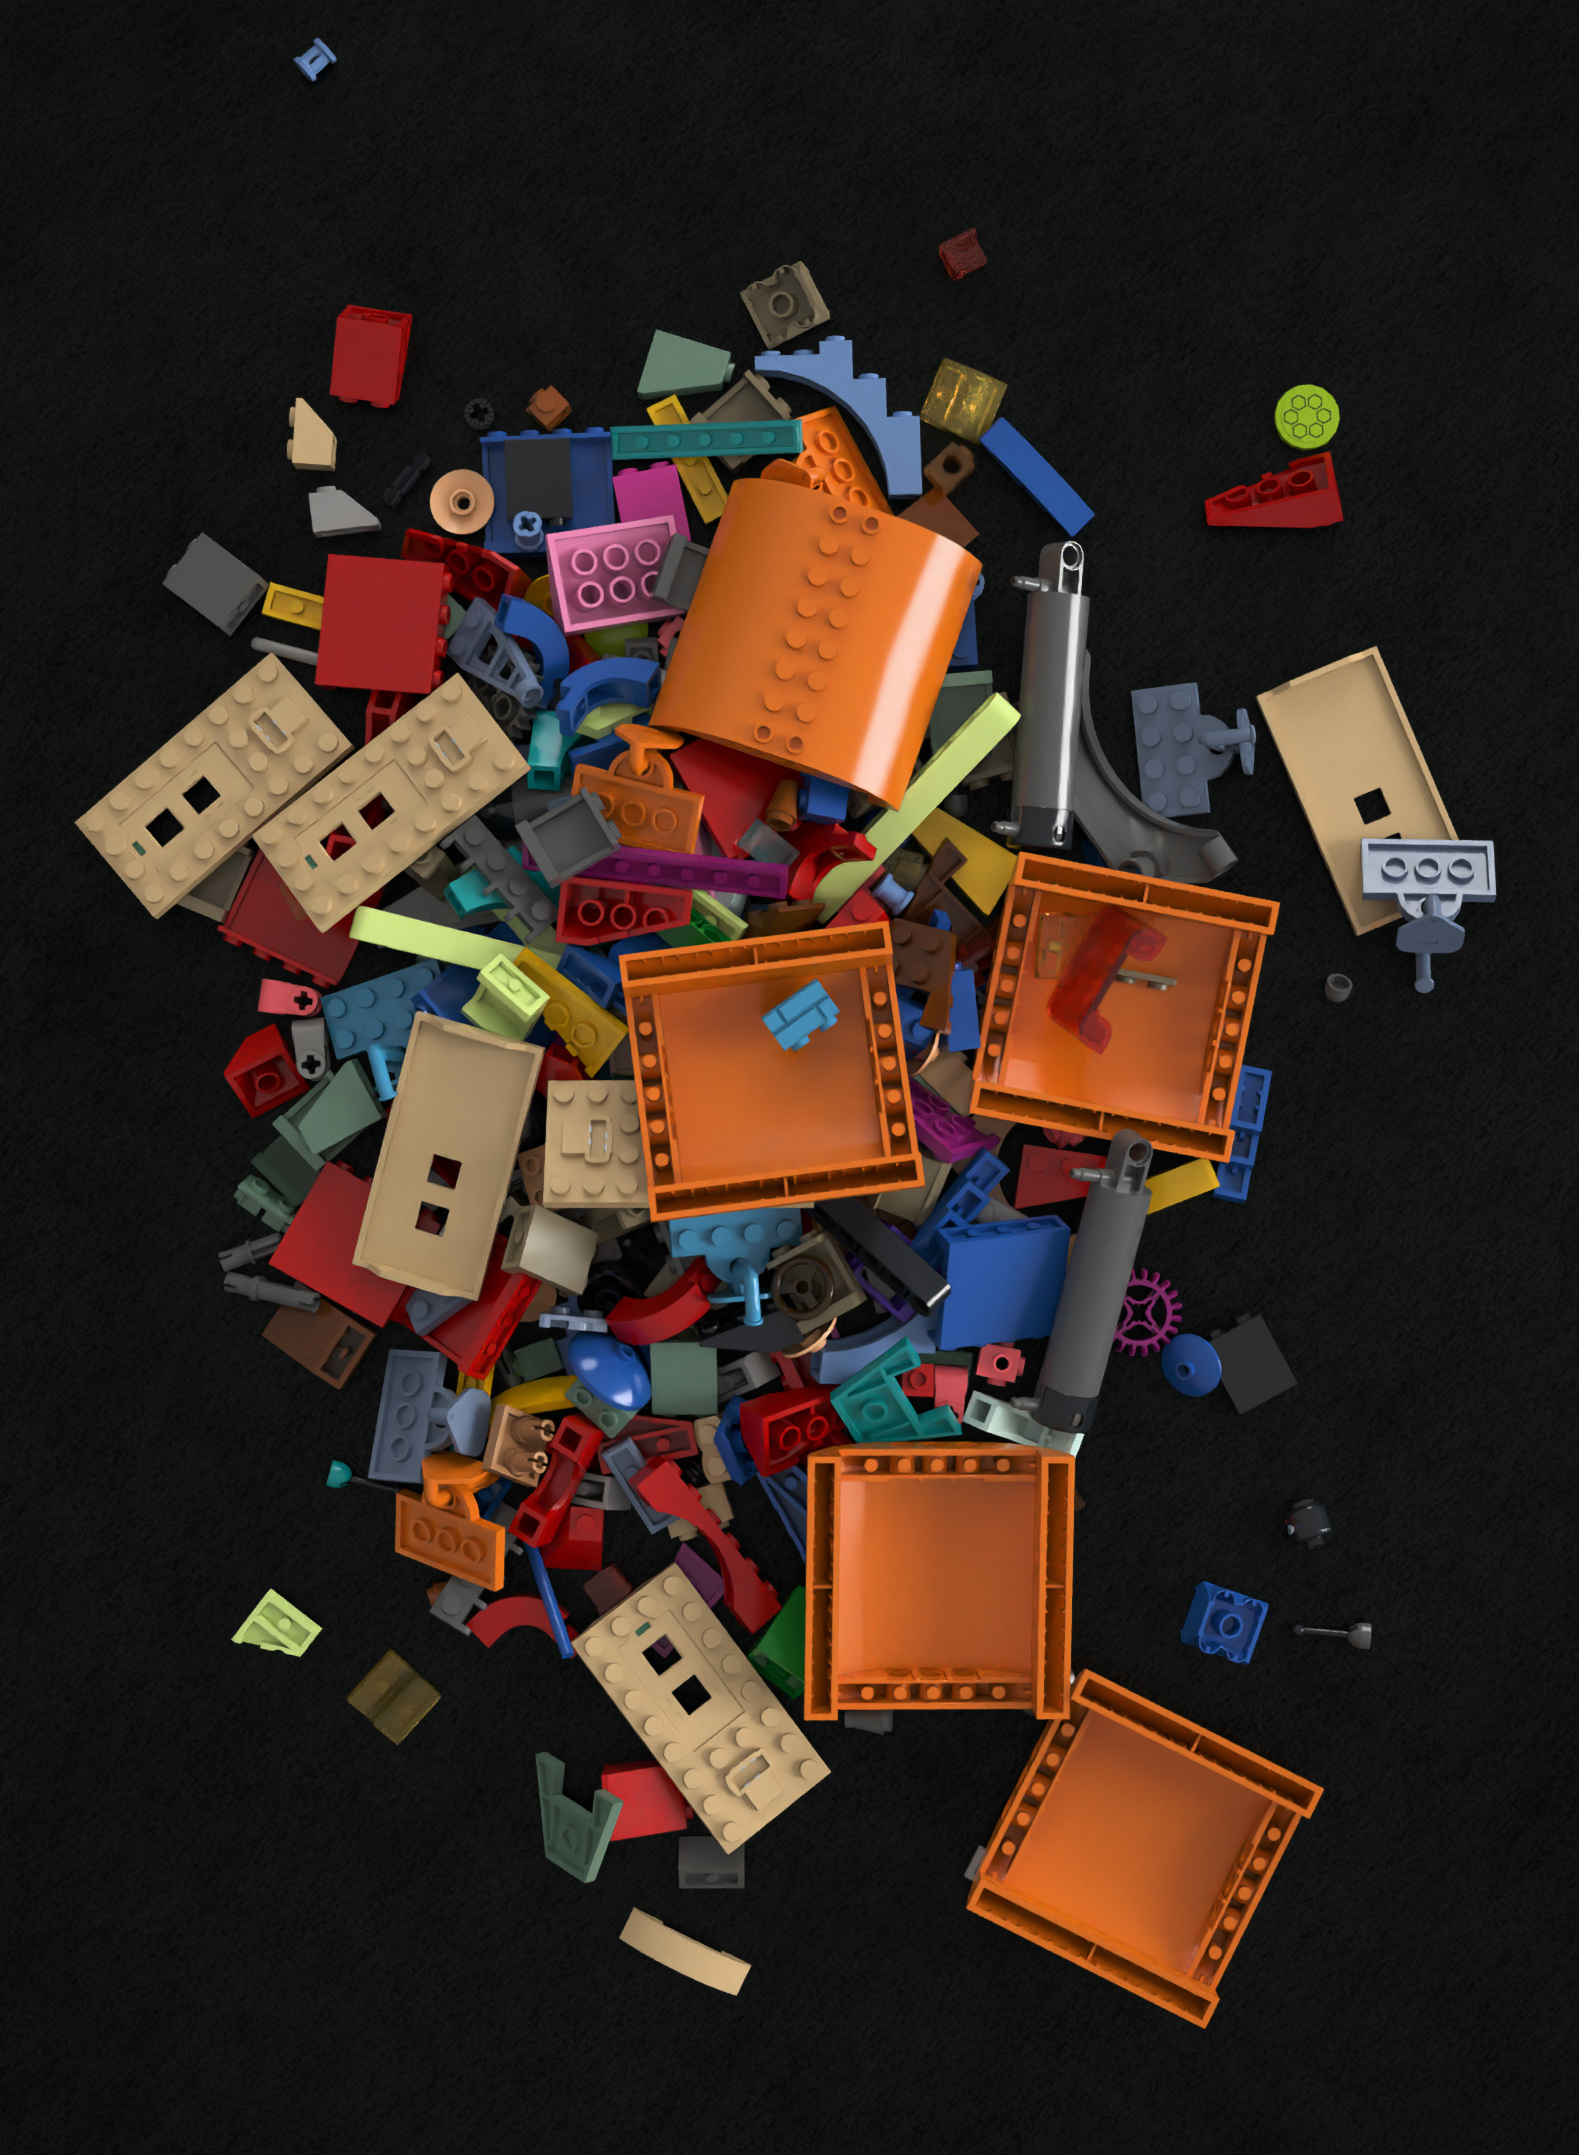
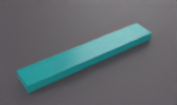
M802 419L610 427L612 460L803 452Z

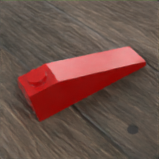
M1330 451L1294 460L1288 463L1289 469L1273 476L1271 472L1261 475V481L1252 486L1239 485L1206 500L1205 507L1208 525L1314 528L1343 521L1341 501Z
M412 528L406 530L400 556L409 561L444 563L451 569L450 573L454 574L453 590L473 602L475 597L483 598L497 611L502 593L524 599L526 590L532 583V580L521 568L496 552Z
M575 875L561 883L555 942L589 946L690 925L693 891Z
M825 1384L766 1394L739 1404L740 1434L761 1476L765 1478L792 1468L800 1462L798 1458L810 1448L816 1450L823 1444V1438L835 1429L841 1431L846 1427L830 1401V1392L841 1384Z

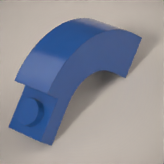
M502 593L494 626L502 632L525 637L531 643L534 655L536 656L534 663L541 666L536 675L543 676L544 678L539 683L544 693L540 700L542 706L538 708L546 709L548 701H551L555 694V678L564 680L569 674L570 662L566 640L558 625L545 612L522 598Z
M631 657L610 658L590 663L571 673L560 684L561 700L556 708V718L559 719L560 734L572 737L586 716L592 710L605 704L628 703L649 708L662 687L660 663Z

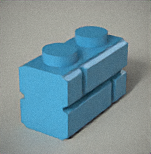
M815 978L761 1016V1019L784 1051L791 1047L793 1052H795L810 1041L807 1035L819 1028L822 1033L838 1021L835 1015L840 1011L817 978Z

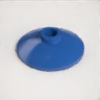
M1180 1334L1170 1340V1344L1164 1346L1161 1355V1365L1165 1377L1176 1390L1185 1395L1197 1397L1210 1393L1218 1385L1222 1373L1221 1362L1217 1352L1209 1342L1197 1335Z

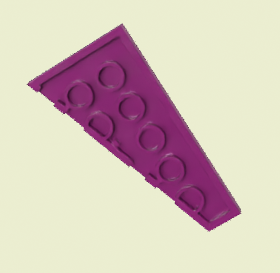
M908 1077L917 1140L922 1141L930 1148L932 1155L936 1159L950 1164L977 1155L983 1147L988 1150H993L1001 1141L1000 1137L994 1133H991L989 1137L974 1128L977 1123L968 1116L964 1118L949 1111L950 1106L946 1101Z

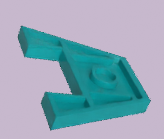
M907 1336L830 1392L832 1405L857 1443L899 1442L962 1435L961 1425L948 1404L918 1415L894 1376L921 1366L920 1357Z

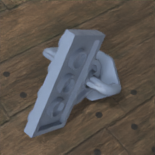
M1195 682L1131 691L1142 803L1165 818L1210 813L1207 780L1223 774L1230 767L1235 754L1240 753L1244 773L1246 775L1253 774L1256 733L1254 725H1250L1246 709H1237L1238 728L1229 729L1223 721L1213 716L1200 715L1198 685ZM1211 750L1217 751L1222 754L1215 755Z
M1361 838L1362 900L1396 901L1398 911L1409 922L1398 928L1396 946L1401 951L1415 953V989L1420 993H1428L1434 988V981L1431 979V953H1452L1463 946L1465 930L1453 922L1460 912L1461 903L1495 902L1496 879L1493 841Z
M389 1349L368 1478L424 1485L421 1461L432 1455V1452L442 1451L453 1443L455 1451L459 1454L473 1457L480 1455L485 1447L491 1412L489 1395L479 1389L466 1388L457 1396L452 1390L444 1388L443 1382L448 1357L441 1352Z

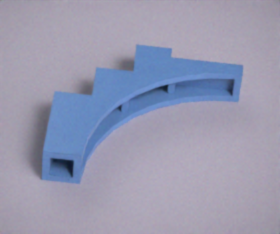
M844 336L826 337V341H819V354H813L812 350H796L793 352L794 355H781L779 351L761 352V356H755V375L759 373L763 377L783 378L805 384L828 395L855 418L867 433L878 453L886 477L889 501L919 500L922 497L920 416H912V412L899 411L894 412L893 417H887L886 378H879L878 374L868 373L859 375V379H853L852 340H845Z
M938 1308L929 1317L919 1315L915 1311L905 1324L891 1316L886 1321L862 1333L841 1339L827 1340L821 1350L812 1353L809 1373L819 1384H842L905 1336L908 1337L917 1353H935L936 1345L927 1336V1331L937 1328Z

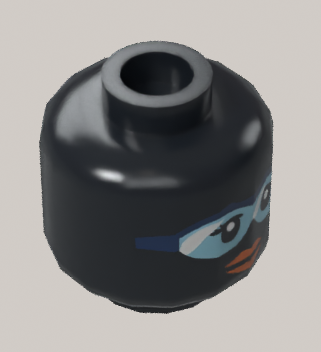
M1307 1499L1290 1505V1511L1285 1515L1284 1520L1291 1541L1297 1545L1305 1544L1306 1550L1324 1545V1537H1327L1332 1532V1526L1325 1506L1321 1503H1315L1314 1499Z

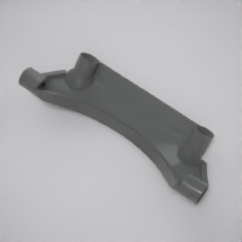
M1086 649L1073 802L1074 818L1110 869L1136 874L1135 868L1137 867L1140 875L1153 878L1160 877L1163 880L1183 884L1213 881L1233 867L1239 860L1217 830L1199 829L1182 825L1156 813L1126 788L1108 763L1099 744L1091 715L1089 700L1091 656ZM1019 702L1011 704L1017 711ZM1017 723L1011 729L1015 735L1017 731Z

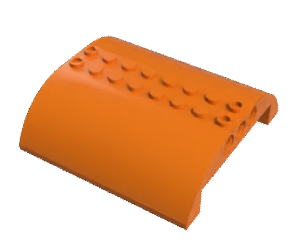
M761 478L735 480L648 727L679 736L681 732H685L868 794L867 802L899 812L983 564L958 544L933 531L837 496L777 480Z
M1020 851L1009 881L992 955L979 1022L981 1048H975L972 1064L968 1113L1112 1140L1118 1131L1129 1128L1148 1140L1153 1149L1229 1163L1235 1131L1229 1129L1266 938L1267 936L1274 935L1280 902ZM1114 966L1177 979L1176 986L1168 985L1167 991L1147 987L1148 980L1136 978L1135 985L1116 981L1117 974L1110 973L1111 967Z
M889 921L618 955L626 1004L651 1223L925 1187L921 1152L918 1151L892 965L893 950ZM817 978L840 1011L835 1015L838 1021L822 1033L819 1028L807 1035L810 1041L797 1051L793 1052L791 1047L784 1051L761 1019V1016Z
M970 1441L867 1442L829 1447L807 1455L804 1720H838V1710L1032 1709L1036 1719H1070L1075 1456L1066 1452L1038 1446Z
M1084 1668L1070 1685V1719H1049L998 1820L977 1869L968 1896L966 1909L1205 2029L1220 2000L1216 1987L1301 1816L1310 1819L1324 1788Z

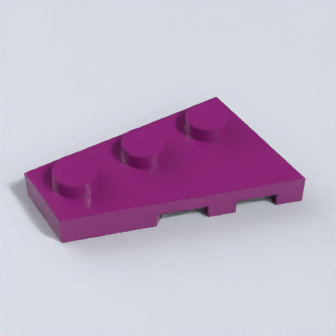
M683 1541L674 1562H676L711 1609L724 1594L722 1575ZM665 1635L651 1645L664 1658L674 1649V1646Z

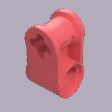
M262 979L258 1011L279 1015L291 1014L313 1017L322 1010L320 1000L322 995L316 989L306 986ZM308 997L313 999L312 1005H306L305 1007L300 1004L301 998Z
M934 1365L933 1409L945 1404L952 1406L953 1413L960 1424L964 1417L965 1395L967 1393V1366Z

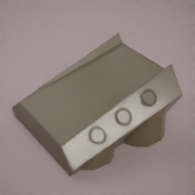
M801 261L792 266L783 265L779 267L769 278L761 282L756 281L740 292L769 350L830 319V311L827 309L816 288L809 270Z
M918 1146V1151L921 1152L925 1179L924 1188L867 1195V1200L872 1209H882L912 1221L916 1226L924 1224L933 1211L953 1164L939 1161L932 1155L930 1150Z

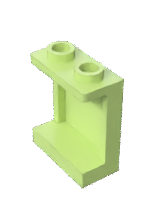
M500 953L478 974L476 979L480 982V985L474 997L462 1007L461 1014L477 1028L524 1041L530 1035L550 996Z

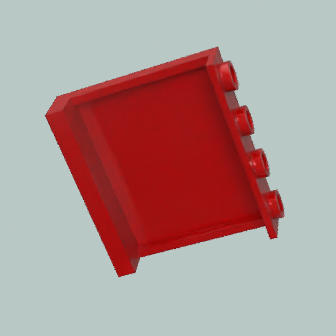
M328 554L315 684L322 689L336 690L337 687L428 696L444 684V672L440 670L441 658H445L447 654V639L444 638L445 625H449L451 618V608L447 605L448 593H452L454 588V574L450 573L451 569L444 563Z
M703 738L697 739L665 758L684 790L705 795L701 820L723 858L743 860L750 856L747 849L757 844L758 848L762 849L776 841L777 839L774 834L779 831L766 825L764 813L779 786V782L784 779L792 780L799 785L798 791L803 786L804 777L800 776V771ZM797 809L796 824L792 825L791 830L785 831L786 834L804 825L802 821L798 819L799 809Z
M261 848L223 926L219 925L217 929L225 933L223 940L240 948L243 942L255 947L252 952L253 954L267 961H270L272 956L284 961L282 968L297 975H300L302 970L313 975L312 982L326 989H329L331 984L340 987L361 943L360 940L349 938L356 908L322 933ZM389 882L363 901L360 906L377 909Z
M339 1159L335 1165L327 1161L268 1264L374 1324L386 1328L393 1310L408 1285L379 1277L367 1268L352 1264L373 1179L367 1175L364 1180L352 1175L355 1168ZM423 1207L418 1215L415 1228L437 1235L443 1226L437 1223L440 1216Z
M500 1231L497 1232L480 1299L478 1301L473 1300L424 1337L419 1335L457 1363V1369L462 1373L485 1381L543 1283L525 1273L509 1274L501 1270L509 1238ZM408 1285L389 1319L403 1324L415 1332L405 1306L415 1292L416 1287Z

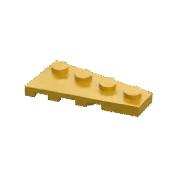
M525 947L512 964L550 996L541 1013L545 1017L544 1023L551 1031H557L567 1043L565 1048L573 1057L576 1055L586 1066L584 1070L593 1078L629 1032L628 1027Z

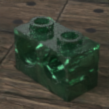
M556 1334L519 1347L514 1351L516 1356L511 1358L517 1377L523 1375L525 1382L565 1367L556 1340H558Z

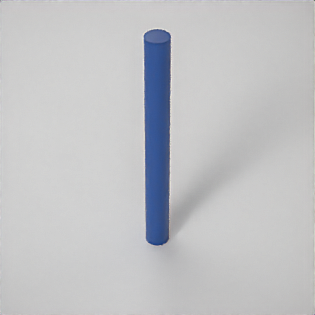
M523 1541L561 1657L564 1659L574 1655V1651L539 1548H533Z

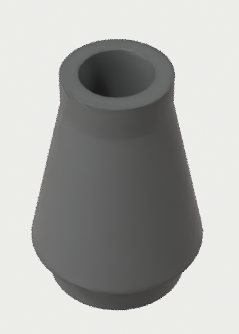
M893 1709L845 1710V1727L883 1735L884 1732L892 1731Z

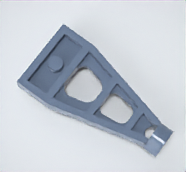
M475 597L447 647V654L463 670L514 696L523 707L530 708L535 706L543 697V688L537 683L538 681L513 635L502 632L494 626L497 611L485 599ZM493 634L499 648L488 665L482 662L479 657ZM510 658L515 665V669L507 681L500 676V673Z

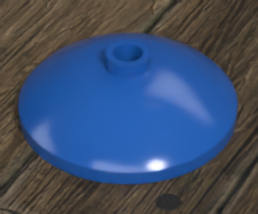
M582 1330L570 1340L568 1344V1358L571 1367L578 1379L593 1395L606 1404L625 1411L639 1410L648 1403L652 1396L650 1373L632 1346L620 1343L615 1335L608 1332Z

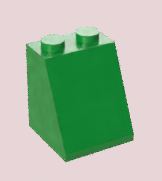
M800 1585L789 1594L782 1604V1609L774 1615L745 1656L758 1674L794 1700L804 1692L806 1587H801Z

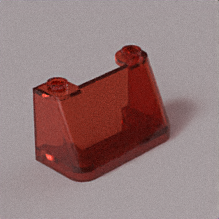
M1106 906L1102 908L1094 918L1048 999L1046 1008L1049 1018L1085 1046L1102 1055L1112 1036V1028L1109 1022L1099 1015L1100 1010L1098 1007L1128 955L1140 961H1150L1159 955L1168 937L1161 930L1119 907Z

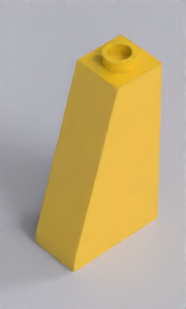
M936 807L910 835L931 859L945 837L953 843L968 861L949 879L982 915L988 917L1010 881L1017 856Z
M1196 1157L1147 1177L1144 1186L1153 1192L1147 1215L1219 1187L1220 1184L1210 1160Z

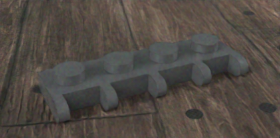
M475 814L439 844L443 849H446L453 843L467 859L459 868L465 872L473 866L489 884L481 893L487 897L495 891L511 909L503 918L509 922L517 916L529 929L530 933L523 939L527 945L557 920L558 908Z
M501 1501L488 1521L505 1527L504 1558L509 1550L521 1556L524 1550L514 1544L517 1537L508 1532L517 1510ZM452 1575L429 1612L457 1631L469 1636L472 1630L462 1623L473 1606L485 1612L488 1605L478 1599L485 1588Z

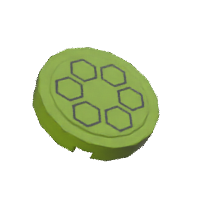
M1311 384L1299 385L1287 391L1277 403L1274 413V424L1281 440L1290 447L1302 451L1316 449L1327 444L1335 434L1340 420L1338 405L1333 396L1323 388Z

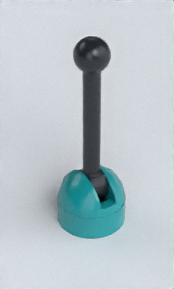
M334 1460L326 1486L343 1488L350 1482L393 1492L395 1496L397 1492L406 1489L402 1484L393 1486L353 1476L348 1465Z

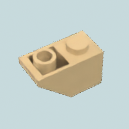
M296 398V405L290 408L289 425L294 427L293 440H288L287 458L292 459V464L296 469L335 471L337 438L303 398Z

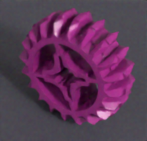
M1144 1268L1140 1270L1139 1278H1136L1135 1271L1132 1269L1128 1287L1144 1285L1153 1290L1140 1300H1133L1125 1294L1123 1302L1125 1313L1117 1325L1113 1342L1116 1339L1119 1340L1116 1345V1351L1122 1352L1126 1344L1129 1345V1356L1135 1355L1136 1347H1140L1142 1356H1147V1345H1151L1155 1352H1159L1160 1346L1156 1341L1161 1339L1163 1343L1168 1345L1171 1341L1164 1335L1168 1330L1173 1334L1178 1332L1177 1328L1170 1326L1171 1320L1181 1322L1182 1320L1181 1316L1172 1315V1310L1182 1308V1304L1170 1302V1299L1178 1295L1176 1290L1168 1293L1165 1292L1170 1285V1281L1164 1280L1160 1285L1156 1284L1160 1277V1274L1154 1272L1150 1280H1147L1148 1272ZM1159 1297L1164 1308L1163 1320L1160 1326L1151 1317V1309ZM1126 1300L1130 1304H1136L1138 1307L1140 1303L1144 1304L1145 1308L1142 1310V1313L1149 1324L1137 1317L1135 1321L1131 1320L1133 1311ZM1138 1324L1143 1325L1152 1333L1150 1336L1142 1339H1130L1123 1336L1128 1329L1130 1330Z

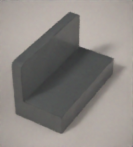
M713 1836L680 1837L679 1888H745V1842L728 1855Z

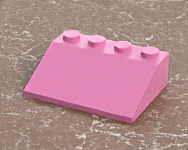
M673 515L545 535L554 621L564 637L671 620L677 616L683 618L687 615V612L649 599L669 539L674 533H677Z

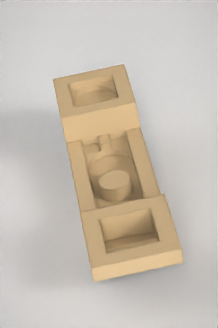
M633 1908L619 1937L627 1944L656 1961L699 1982L736 1996L751 1967L750 1964L724 1951L720 1953L663 1925V1921L636 1908Z

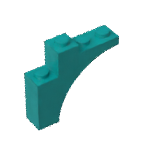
M535 710L538 718L533 721L528 764L532 768L527 772L528 789L561 791L564 778L570 770L568 750L596 742L594 738L575 732L572 737L560 734L559 719L556 718V711ZM643 712V713H641V714H639V715H637V716H635V717H638V716H641V715H645V714H647V713H646V712Z
M513 845L507 851L522 867V851L518 852ZM476 869L451 882L443 890V894L460 919L481 911L510 909L495 891L487 897L481 893L489 884ZM524 870L551 902L559 908L561 884L551 889L541 871H534L532 873L531 870ZM607 942L589 946H580L590 952L596 953L602 947H604L607 944Z

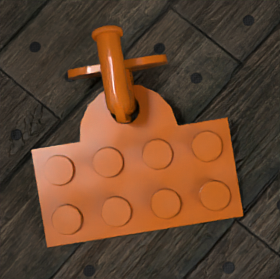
M836 406L796 418L802 419L803 452L799 453L792 462L777 459L764 468L761 473V479L777 480L815 489L894 516Z
M621 724L615 728V734L629 743L630 749L620 753L611 762L609 770L581 763L576 765L571 796L580 794L579 789L584 786L589 794L596 791L605 807L604 810L600 811L606 822L612 819L622 835L621 838L617 839L620 844L636 848L694 854L705 795L674 788L673 773L668 761L665 759L671 754L672 749H678L684 744V738L677 734L642 725Z
M490 1427L488 1428V1431H487V1438H489V1434H490V1430H491ZM453 1451L434 1453L421 1461L424 1481L423 1494L420 1495L408 1489H403L396 1493L395 1552L496 1592L504 1587L505 1527L480 1518L478 1504L473 1494L494 1484L500 1476L482 1469L483 1462Z

